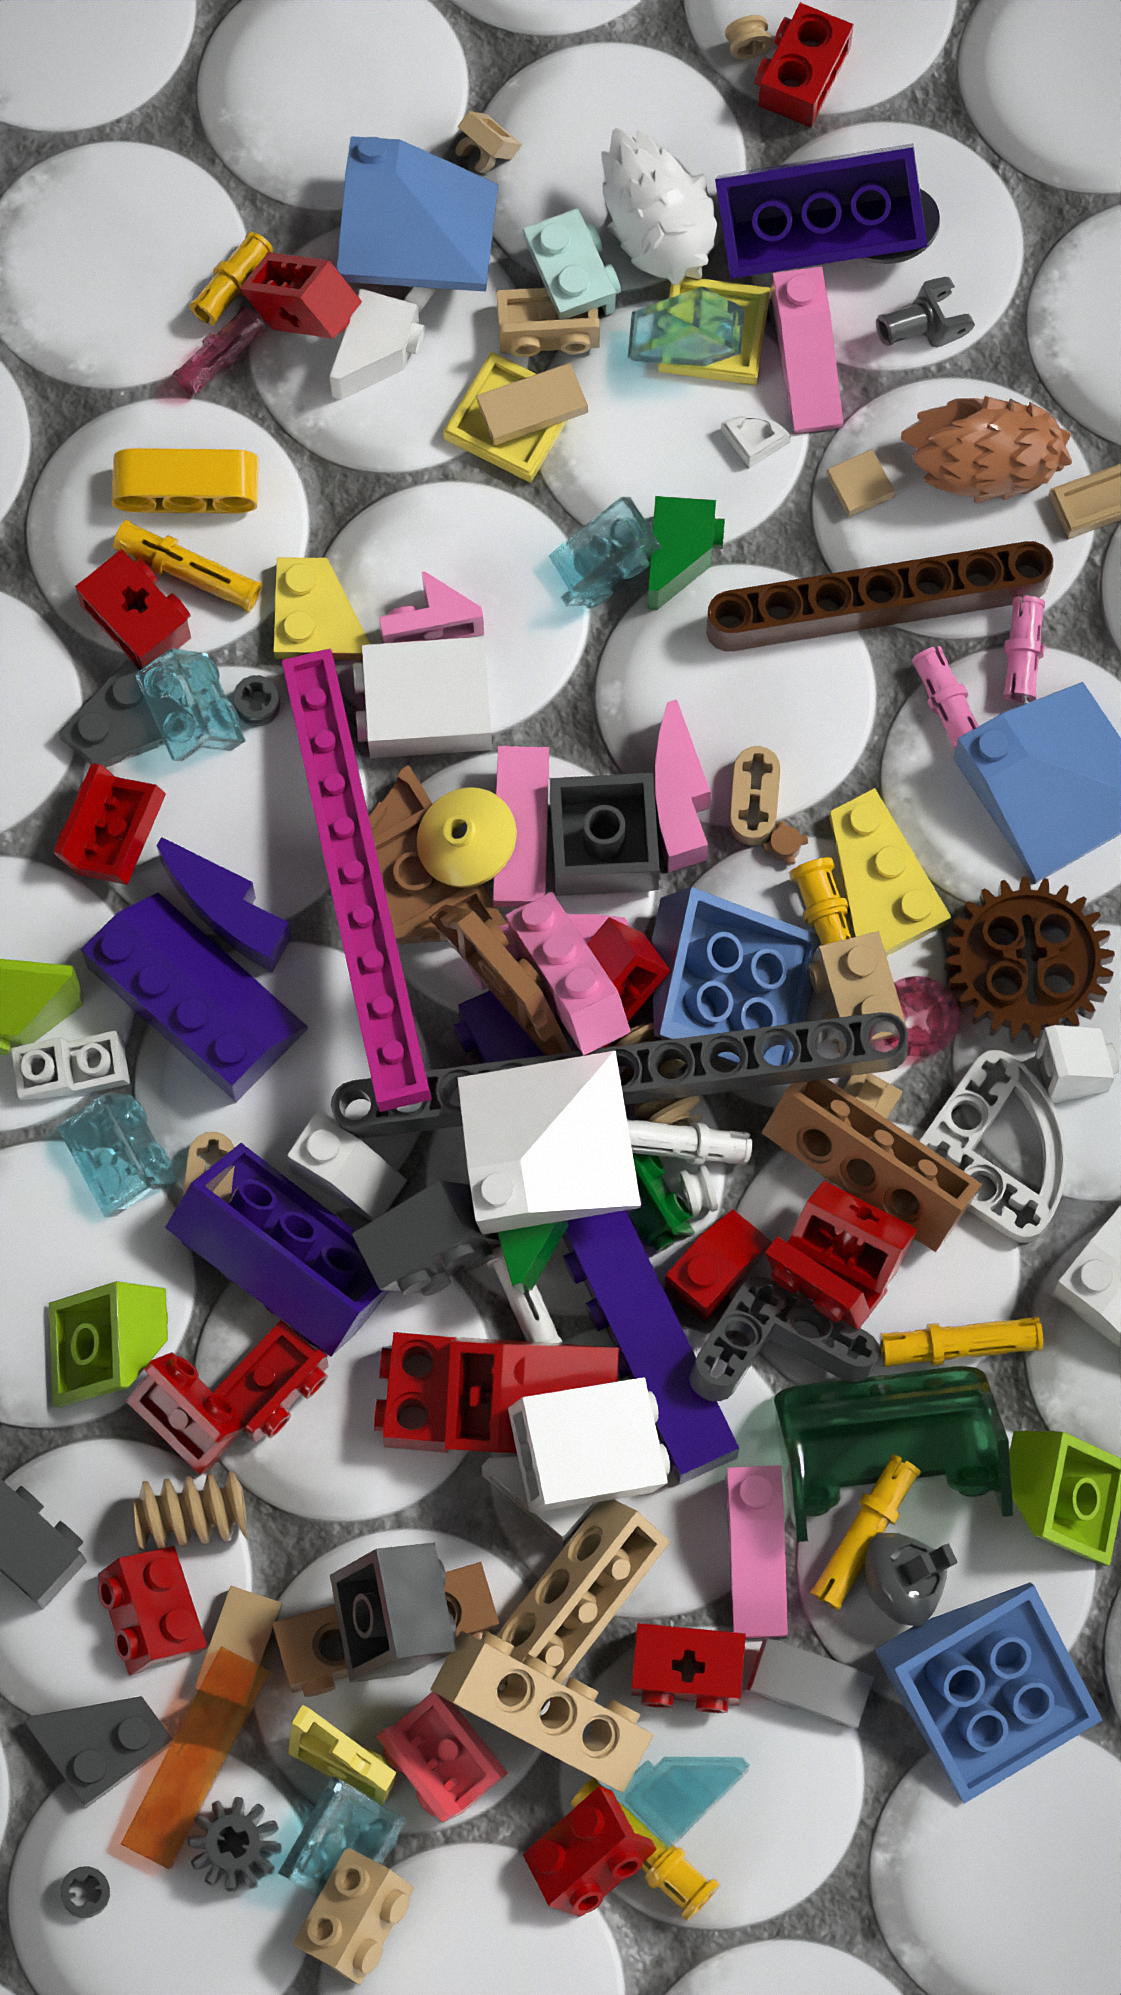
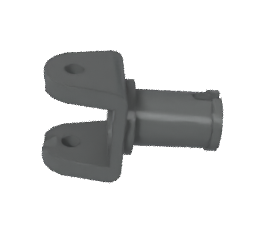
M941 277L925 281L913 305L888 314L878 315L876 329L880 340L886 346H891L896 342L923 334L927 337L931 346L938 348L967 335L974 328L975 323L969 314L945 318L937 302L952 294L951 289L955 288L950 277Z

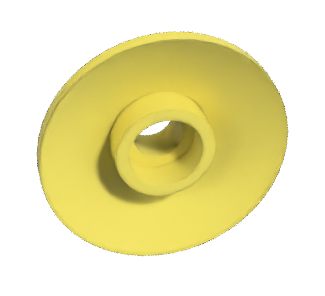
M469 787L451 791L435 801L422 818L417 833V851L420 861L432 877L445 885L456 888H469L481 885L495 877L510 860L517 838L516 822L507 804L496 794L488 790ZM466 824V834L459 839H454L453 836L456 830Z

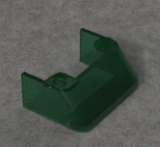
M953 1366L871 1376L859 1382L839 1380L798 1385L785 1388L775 1395V1417L786 1497L797 1543L808 1541L806 1516H821L829 1512L841 1499L840 1487L876 1483L888 1464L891 1454L901 1457L903 1459L901 1462L905 1463L908 1461L920 1469L921 1473L917 1478L945 1475L948 1486L964 1496L977 1497L989 1491H994L1002 1517L1013 1516L1009 1441L987 1376L982 1370L970 1366Z

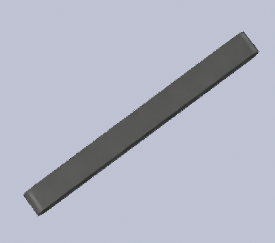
M878 1012L599 1048L586 1055L616 1051L618 1066L632 1068L634 1071L632 1080L622 1086L624 1104L628 1105L890 1071L898 1068L908 1055V1031L905 1023L898 1016L892 1013ZM880 1032H890L899 1039L898 1045L888 1052L875 1050L869 1042L874 1035ZM831 1038L842 1041L846 1046L844 1053L834 1059L822 1057L817 1052V1048L824 1040ZM776 1045L788 1047L793 1052L791 1059L786 1064L780 1066L769 1064L764 1059V1055L767 1050ZM581 1051L426 1071L432 1100L424 1101L420 1108L412 1113H402L397 1108L379 1112L372 1079L352 1080L343 1083L335 1090L331 1099V1109L339 1126L357 1138H371L463 1126L461 1107L449 1103L450 1095L458 1088V1077L580 1057L583 1054ZM723 1052H731L740 1058L738 1066L733 1071L727 1073L715 1070L711 1063L718 1054ZM670 1059H679L687 1065L685 1073L676 1079L662 1077L659 1074V1069L665 1061ZM358 1099H365L371 1102L368 1114L362 1119L350 1120L345 1117V1110L351 1102Z

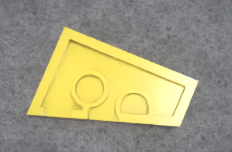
M875 788L830 811L829 819L840 874L843 877L849 906L850 923L853 926L855 937L879 931L886 956L950 923V913Z

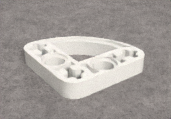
M990 1050L976 1059L922 1136L920 1142L934 1152L938 1151L939 1148L945 1149L948 1152L946 1160L958 1168L961 1161L968 1163L969 1166L963 1171L971 1177L975 1175L989 1177L995 1184V1195L986 1201L973 1199L967 1210L1011 1240L1018 1243H1030L1037 1240L1045 1232L1062 1196L1067 1172L1065 1134L1052 1099L1035 1075L1009 1053L1002 1050ZM999 1065L1005 1069L1003 1078L1008 1083L1004 1084L997 1081L993 1085L986 1098L988 1101L995 1102L993 1106H990L978 1094L987 1076L983 1068L993 1070ZM971 1086L976 1093L966 1089ZM1013 1092L1027 1108L1040 1137L1043 1151V1179L1039 1195L973 1151ZM962 1104L974 1106L981 1115V1122L976 1128L971 1130L958 1128L951 1118L952 1110ZM1005 1190L1013 1193L1008 1201L1009 1205L1019 1211H1023L1027 1206L1035 1210L1033 1220L1038 1223L1037 1226L1027 1223L1023 1229L1017 1227L1014 1224L1017 1215L1006 1206L1003 1207L1001 1215L993 1212L1000 1204Z

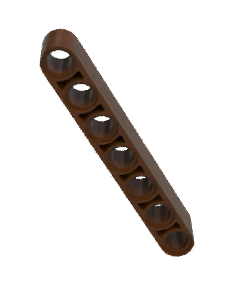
M1024 541L728 590L717 594L711 600L708 606L706 634L710 643L717 649L722 651H738L1012 605L1013 598L1018 596L1022 598L1023 603V596L1040 598L1045 594L1054 567L1053 556L1050 550L1043 544L1036 541ZM1023 565H1030L1040 572V576L1026 578L1017 571V568ZM971 574H982L991 583L986 586H976L969 582L967 577ZM922 582H932L938 585L941 591L934 595H927L921 592L917 585ZM873 590H882L887 592L892 599L885 603H877L872 601L867 594ZM824 598H832L837 600L842 607L836 611H826L820 608L817 602ZM775 606H782L787 608L792 615L784 620L772 618L767 611ZM724 615H734L742 623L734 628H726L719 624L717 619Z

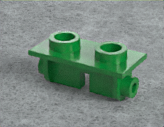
M633 1153L639 1196L645 1204L629 1215L646 1245H653L658 1253L675 1243L671 1236L672 1234L681 1236H692L695 1234L688 1221L692 1218V1214L684 1199L675 1191L671 1193L662 1178V1175L665 1174V1168L660 1158L654 1155Z

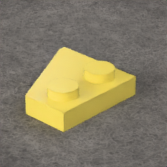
M277 557L274 624L275 659H288L331 648L334 660H363L362 645H369L370 642L328 558Z
M302 1704L291 1723L288 1754L383 1806L394 1787L396 1772L390 1768L391 1765L388 1763V1760L372 1750L364 1749L317 1713Z

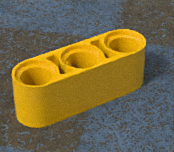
M131 448L119 450L114 453L111 504L119 510L134 513L238 514L251 512L257 508L259 458L252 452L238 449Z

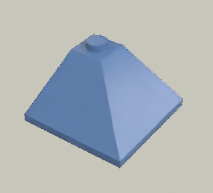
M351 136L345 172L337 271L346 282L486 292L498 184L400 139Z
M1084 682L1001 713L958 738L953 760L1035 884L1121 835V738Z
M693 887L661 897L651 944L671 971L652 993L655 1037L669 1040L806 1021L812 992L808 964L814 962L813 955L817 948L821 946L817 934ZM776 1045L767 1050L764 1059L769 1064L780 1066L786 1064L791 1059L793 1052L788 1047ZM723 1052L715 1057L736 1066L740 1062V1058L731 1052Z
M1031 1582L930 1618L921 1627L913 1626L874 1649L896 1694L964 1804L1103 1721L1046 1607Z

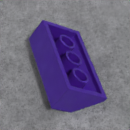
M914 143L718 175L715 179L731 279L928 247Z
M159 892L116 913L81 949L86 966L92 973L236 1103L308 1030V1026Z
M242 1143L238 1144L190 1184L165 1226L169 1232L180 1239L184 1246L202 1256L220 1270L229 1281L242 1287L260 1301L269 1312L279 1316L301 1333L310 1344L320 1348L330 1357L358 1332L390 1292L379 1289L352 1236L355 1230ZM235 1166L231 1199L227 1204L213 1191Z

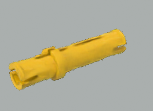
M128 520L123 521L115 535L112 545L114 550L119 551L122 549L127 555L136 559L141 558L145 563L151 565V570L162 576L166 572L205 592H209L237 605L246 612H250L259 598L262 590L261 582L254 581L215 561H211L179 546L178 539L167 535L165 538H162L132 524Z
M1038 1316L953 1327H940L939 1323L927 1324L926 1329L880 1333V1352L884 1367L918 1362H930L932 1366H940L944 1364V1360L1043 1350V1331Z
M891 1454L888 1464L870 1494L863 1493L858 1502L861 1506L860 1511L816 1585L809 1592L824 1604L828 1602L830 1607L838 1611L865 1565V1551L876 1532L884 1533L889 1523L895 1525L900 1517L897 1510L915 1479L921 1473L920 1469L910 1462H901L903 1459L895 1454Z

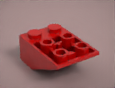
M464 1337L451 1340L444 1449L517 1453L508 1408L522 1397L618 1382L619 1347Z

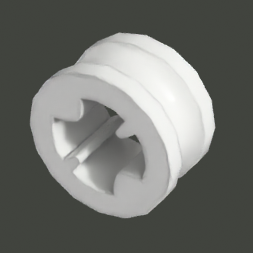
M706 1165L699 1166L695 1174H689L686 1170L679 1173L680 1181L692 1217L699 1216V1212L703 1208H709L711 1212L717 1211L716 1193Z

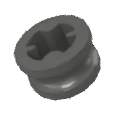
M252 675L242 679L236 685L233 693L235 711L239 719L245 724L254 727L264 726L271 723L277 717L280 710L279 692L275 683L269 678L261 675ZM261 691L264 693V698L269 704L265 706L261 703L262 710L253 711L250 710L249 702L244 700V698L248 696L252 699V692Z
M90 1866L78 1867L70 1871L63 1879L61 1899L65 1908L72 1915L80 1918L93 1917L101 1913L107 1906L110 1898V1886L106 1876L98 1869ZM89 1877L94 1878L100 1884L95 1887L96 1892L101 1891L100 1899L96 1904L92 1901H86L82 1907L76 1906L71 1901V1899L76 1897V1893H69L71 1885L75 1881L84 1884Z

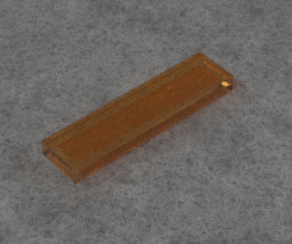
M223 1646L220 1647L121 1845L167 1869H172L195 1823L196 1817L199 1815L271 1673L270 1670Z

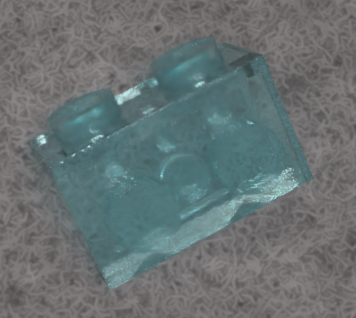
M620 497L549 555V558L569 591L561 596V599L566 606L586 605L589 609L600 605L613 594L611 587L622 578H632L645 570L650 564L647 558L659 550L661 545L631 497Z
M171 648L136 674L137 682L171 759L174 761H183L200 748L232 751L246 741L239 726V715L235 707L228 701L219 681V670L207 653Z
M102 1094L58 1127L104 1217H115L153 1189H167L177 1182L170 1168L171 1161L167 1152L162 1146L157 1144L146 1123L147 1115L145 1110L130 1094Z
M333 1776L278 1874L318 1898L345 1849L351 1848L382 1864L387 1854L396 1845L399 1832L406 1818L380 1805L347 1782Z

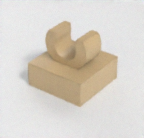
M468 111L457 126L468 137L460 140L456 146L455 153L459 157L467 158L472 149L477 146L481 151V158L473 169L479 173L489 172L494 167L496 158L511 160L522 146L516 138L488 114Z
M872 1073L851 1076L843 1089L887 1120L903 1094L902 1090Z

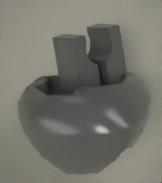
M876 1532L865 1551L866 1587L873 1602L888 1617L899 1624L921 1627L933 1615L940 1601L947 1579V1569L958 1562L949 1543L935 1550L914 1538L900 1533Z

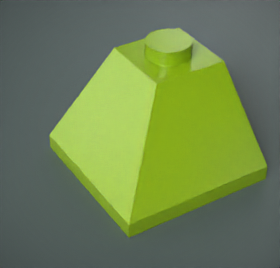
M0 959V1055L9 1054L11 1048L34 1043L83 1006L84 995L73 966Z
M115 1281L49 1302L52 1407L61 1408L130 1387L168 1341L166 1288Z
M1013 1431L1003 1483L1033 1535L1101 1566H1110L1121 1511V1458L1062 1431Z

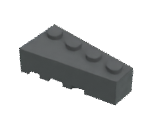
M0 1467L1 1477L5 1473V1471ZM0 1478V1572L40 1608L44 1609L87 1562L83 1554L78 1550L84 1542L62 1521H59L53 1527L39 1514L44 1506L23 1486L20 1485L14 1491Z

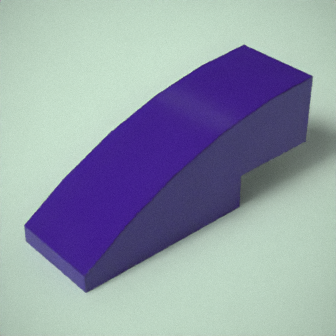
M161 837L156 845L161 863L175 888L194 913L219 938L241 955L266 970L273 972L292 938L289 922L253 905L256 895L252 881Z

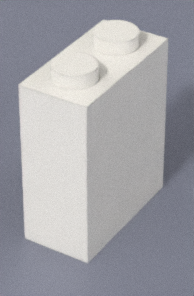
M484 637L362 645L363 663H353L355 694L365 693L366 711H356L358 742L368 741L370 759L492 750Z
M645 1377L522 1397L508 1408L530 1514L648 1494L668 1483L666 1476H668L670 1471L669 1455L666 1447L663 1444H659L655 1426L658 1420V1405L654 1394L647 1390Z

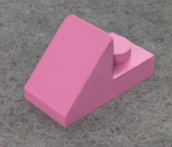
M425 571L422 572V583L427 608L418 609L415 606H403L393 609L387 616L379 617L383 644L470 638L484 635L482 608Z

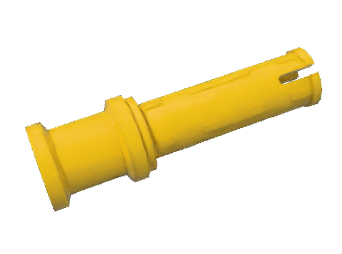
M829 857L808 861L789 872L791 881L798 883L806 910L802 913L804 920L809 926L815 927L821 946L851 938L845 919L849 906L846 898H840L831 872L835 865L833 859Z
M592 1778L580 1789L570 1804L576 1807L598 1786L602 1785L597 1779ZM619 1802L634 1833L651 1839L656 1847V1851L642 1863L641 1867L647 1873L644 1877L647 1880V1884L652 1889L659 1887L683 1909L681 1916L686 1921H689L710 1900L720 1887V1883L715 1879L708 1881L684 1859L686 1852L681 1847L677 1848L672 1845L669 1848Z

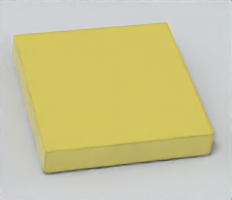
M686 276L678 285L671 283L658 372L757 385L771 288L709 279H696Z
M491 351L444 429L443 439L531 483L568 420L494 446L478 407L476 395L536 375V373Z

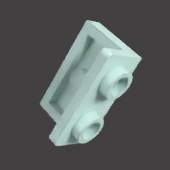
M579 208L523 228V238L559 320L568 319L598 307H602L605 315L615 312L616 294L621 293L617 274L611 264L604 267L598 253L602 251V243L598 231L593 223L585 224Z

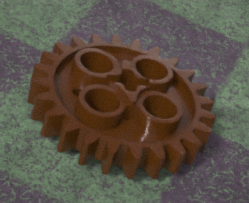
M1022 877L1018 891H1012L1006 880H1002L999 885L998 897H995L989 890L984 888L981 890L979 897L982 907L968 901L963 910L968 920L955 918L952 930L960 937H948L945 949L957 955L946 958L944 970L959 973L949 980L948 988L949 990L964 989L965 992L959 998L957 1006L959 1009L971 1005L976 1007L971 1021L974 1025L986 1017L992 1020L989 1035L994 1036L1004 1026L1009 1028L1011 1043H1015L1020 1031H1027L1031 1044L1036 1045L1040 1032L1045 1027L1062 1023L1064 1026L1079 1027L1080 1023L1077 1013L1091 1020L1096 1009L1090 1000L1100 1003L1104 1002L1107 991L1099 984L1110 983L1114 972L1102 966L1112 963L1115 953L1112 950L1100 947L1108 942L1111 934L1108 930L1094 931L1101 914L1095 912L1084 916L1082 911L1087 898L1083 896L1072 904L1066 900L1069 886L1064 885L1054 895L1049 893V881L1047 878L1042 880L1038 890H1031L1027 877ZM1024 917L1029 918L1031 921L1032 961L1037 962L1033 974V986L1037 998L1035 1004L1029 1003L1027 999V962L1021 958L1026 944L1021 921ZM1046 926H1056L1064 932L1066 940L1060 943H1051L1043 938L1040 930ZM1003 928L1013 935L1015 941L1009 945H998L990 939L988 932L992 929ZM1052 975L1061 976L1069 983L1070 989L1064 993H1055L1047 988L1044 979ZM1001 977L1009 978L1017 985L1018 992L1012 995H1002L993 988L992 981Z

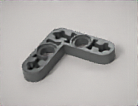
M753 1277L747 1279L742 1284L698 1353L691 1369L689 1380L693 1390L704 1399L710 1401L728 1399L734 1394L763 1345L769 1339L840 1379L848 1382H860L871 1375L879 1358L880 1349L875 1338L861 1328L857 1330L842 1319L839 1322L832 1321L823 1315L813 1305L812 1301L797 1293L793 1294L787 1291L774 1280L766 1277ZM759 1299L766 1304L760 1310L757 1318L749 1314L752 1305ZM798 1321L811 1323L819 1331V1336L806 1337L800 1334L794 1327V1323ZM730 1330L740 1331L748 1336L751 1345L746 1347L734 1345L727 1339L725 1332ZM829 1337L834 1339L832 1347L826 1345ZM850 1351H854L858 1353L859 1356L855 1360L853 1358H850L847 1354H849ZM719 1359L728 1364L724 1373L717 1379L712 1377L710 1373L716 1367Z

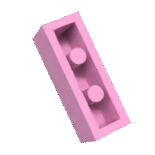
M553 892L505 915L519 957L526 959L539 974L543 982L539 988L583 1056L631 1032L618 990Z

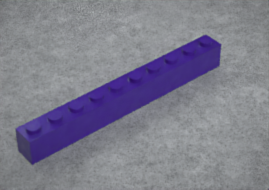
M490 990L458 1004L460 1022L453 1024L455 1032L464 1051L467 1053L474 1050L480 1064L545 1056ZM626 1210L568 1220L569 1225L562 1237L570 1253L563 1255L564 1263L575 1285L584 1282L592 1300L585 1302V1306L594 1327L598 1332L606 1328L614 1347H619L618 1377L622 1379L628 1376L630 1380L645 1377L647 1390L654 1394L658 1405V1420L655 1426L659 1444H663L666 1447L669 1455V1473L674 1472L679 1484H683L737 1459L739 1446L718 1402L702 1398L690 1385L689 1375L696 1356Z

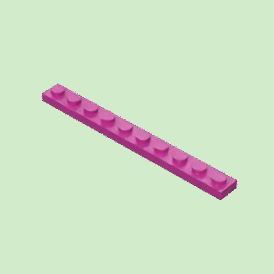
M330 648L281 660L379 1112L432 1100L332 650Z

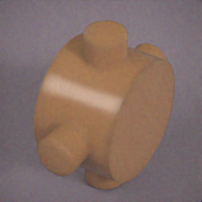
M786 822L776 823L777 829L772 833L770 842L763 843L764 852H771L776 859L785 861V864L790 866L796 863L795 858L800 852L801 845L808 844V838L806 834L800 835L795 828L786 826Z

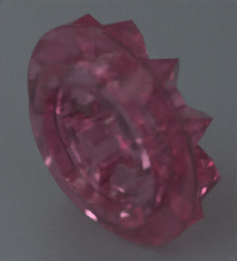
M911 976L894 982L905 1023L908 1019V1013L905 1010L906 1006L908 1008L911 1007L916 1012L923 1009L927 1010L930 1006H934L926 1018V1024L929 1027L928 1031L926 1029L923 1030L918 1025L907 1028V1056H920L925 1059L940 1050L944 1051L955 1036L959 1025V1009L952 993L944 985L928 977ZM897 1037L884 1039V1043L894 1049L898 1045L899 1039Z

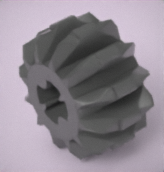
M242 1797L234 1798L232 1814L229 1815L226 1814L221 1802L215 1801L212 1803V1810L218 1819L214 1823L202 1815H198L195 1819V1823L202 1830L206 1831L207 1835L188 1837V1845L190 1847L206 1849L205 1852L195 1856L191 1860V1864L195 1870L203 1869L213 1864L205 1877V1882L209 1886H214L223 1873H226L225 1888L228 1893L236 1892L238 1875H243L249 1888L255 1889L258 1887V1881L252 1873L253 1869L258 1867L268 1875H272L275 1871V1867L268 1860L262 1858L263 1853L280 1854L282 1852V1845L276 1841H263V1839L273 1835L279 1830V1827L275 1820L267 1821L257 1826L265 1812V1808L261 1804H256L252 1807L248 1815L244 1817L245 1804ZM235 1832L240 1839L249 1837V1845H242L246 1853L239 1858H235L230 1851L221 1853V1845H228L224 1837L229 1833Z

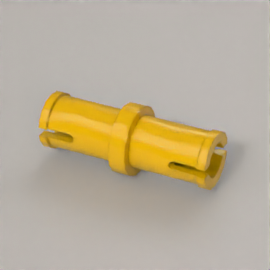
M250 231L227 261H220L213 269L214 277L198 297L190 303V309L197 318L213 326L218 322L219 317L236 296L244 295L240 287L268 252H274L269 241L260 234H254L253 231Z

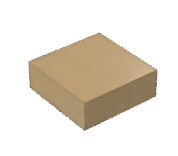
M873 449L827 469L826 476L848 517H852L894 498L895 490Z

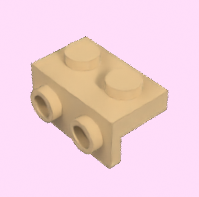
M546 288L497 290L500 353H511L518 357H530L538 354L540 351L561 350L567 354H580L588 351L590 348H600L598 308L568 319L559 320Z
M879 931L825 944L817 948L813 955L814 962L808 964V971L815 993L823 992L828 1012L822 1014V1020L886 1012L898 1016L905 1023ZM880 1032L874 1035L869 1043L896 1036L890 1032ZM828 1039L830 1043L837 1042L840 1054L844 1053L846 1046L842 1041Z
M347 1848L344 1850L294 1940V1946L361 1986L366 1975L372 1972L378 1965L382 1956V1946L393 1926L399 1923L405 1916L414 1887L391 1869L351 1848Z

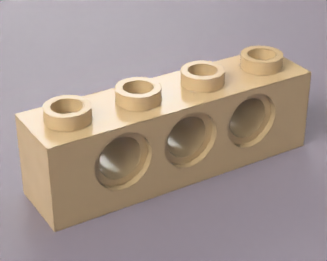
M614 1499L599 1502L496 1636L514 1646L509 1656L523 1663L527 1654H530L556 1668L557 1670L552 1679L563 1684L669 1545L670 1541L637 1510ZM508 1675L498 1685V1689L501 1692L507 1685ZM550 1698L544 1702V1704L541 1707V1711L550 1701Z
M463 1631L459 1633L455 1641L456 1651L447 1656L430 1688L431 1691L622 1793L625 1792L654 1736L653 1733L636 1725L640 1717L639 1713L611 1699L607 1709L594 1702L599 1693L598 1691L572 1677H569L565 1686L556 1682L552 1678L557 1669L530 1654H527L523 1663L509 1656L514 1646L487 1631H484L480 1640ZM508 1675L505 1689L497 1694L500 1681ZM550 1698L548 1710L540 1717L542 1705ZM592 1721L589 1734L582 1739L585 1727Z

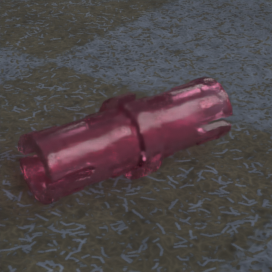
M243 307L216 335L210 333L202 340L204 346L184 365L173 372L174 378L187 393L196 396L199 390L223 368L229 370L237 363L236 356L260 333L266 330L265 324L253 310Z

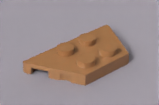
M409 765L402 768L397 775L395 785L383 802L379 801L369 816L397 944L447 941L429 919V916L445 904L473 910L484 923L491 919L498 926L507 924L497 907H493V901L483 884L469 888L451 887L437 881L422 865L417 851V833L423 816L433 803Z
M447 904L429 916L430 921L544 1055L572 1052L539 988L543 983L542 979L526 959L522 958L517 962L505 948L509 944L508 939L494 921L489 919L484 923L473 910Z

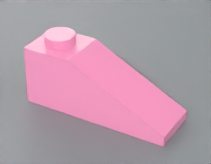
M822 266L773 273L770 301L793 433L800 434L843 428L844 423L831 314Z
M782 1466L727 1467L725 1483L733 1632L746 1633V1639L787 1637Z

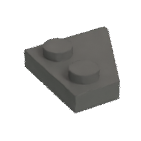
M126 660L58 733L60 739L88 763L101 764L106 768L121 762L127 755L142 754L159 747L158 742L186 732L187 735L193 734L202 726L199 718L131 662Z
M142 1696L30 1716L24 1721L86 1808L175 1743Z

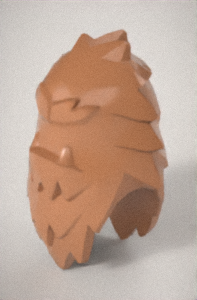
M985 396L984 399L957 398L947 402V406L918 412L917 418L919 421L901 431V440L917 448V450L913 451L912 459L916 465L928 473L923 477L925 482L937 489L955 495L974 497V502L981 503L998 496L1002 500H1006L1018 493L1025 495L1037 489L1043 483L1047 484L1055 472L1061 471L1064 466L1072 464V459L1066 448L1071 432L1060 428L1056 419L1043 408L1031 402L1026 406L1011 398L1009 402Z

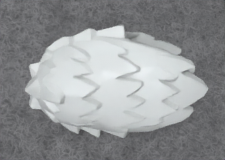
M620 128L614 129L612 131L609 153L606 151L601 152L606 182L603 183L602 192L608 211L613 219L607 226V229L622 243L620 245L621 248L632 258L631 263L638 269L656 277L668 278L673 285H678L685 276L701 279V267L708 263L707 255L714 246L713 241L717 228V221L713 217L714 200L708 196L707 181L704 174L693 177L677 158H674L663 147L656 145L648 135L640 130L637 131L635 139Z

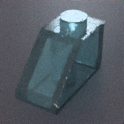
M702 286L633 311L631 314L627 358L640 362L707 366L741 354L745 308Z
M663 1757L655 1766L647 1760L634 1772L628 1784L631 1790L625 1795V1802L671 1847L748 1772L750 1765L743 1757Z

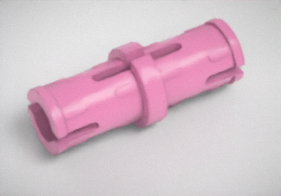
M1019 596L1012 600L1010 639L1005 641L1004 654L1008 655V665L1003 698L1012 702L1025 703V696H1027L1028 702L1036 700L1039 659L1044 657L1045 645L1041 644L1045 601L1034 596H1023V603L1022 598Z
M931 647L914 656L912 664L916 668L919 677H921L930 697L927 701L931 712L938 714L955 750L958 738L979 727L966 700L968 692L963 684H958L948 665L942 647Z

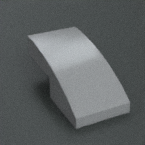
M763 1638L746 1690L792 1709L806 1710L845 1727L858 1728L875 1676L806 1650L769 1638Z

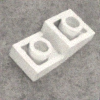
M117 1030L71 1041L56 1037L11 1048L17 1094L21 1100L82 1094L130 1084L123 1034Z

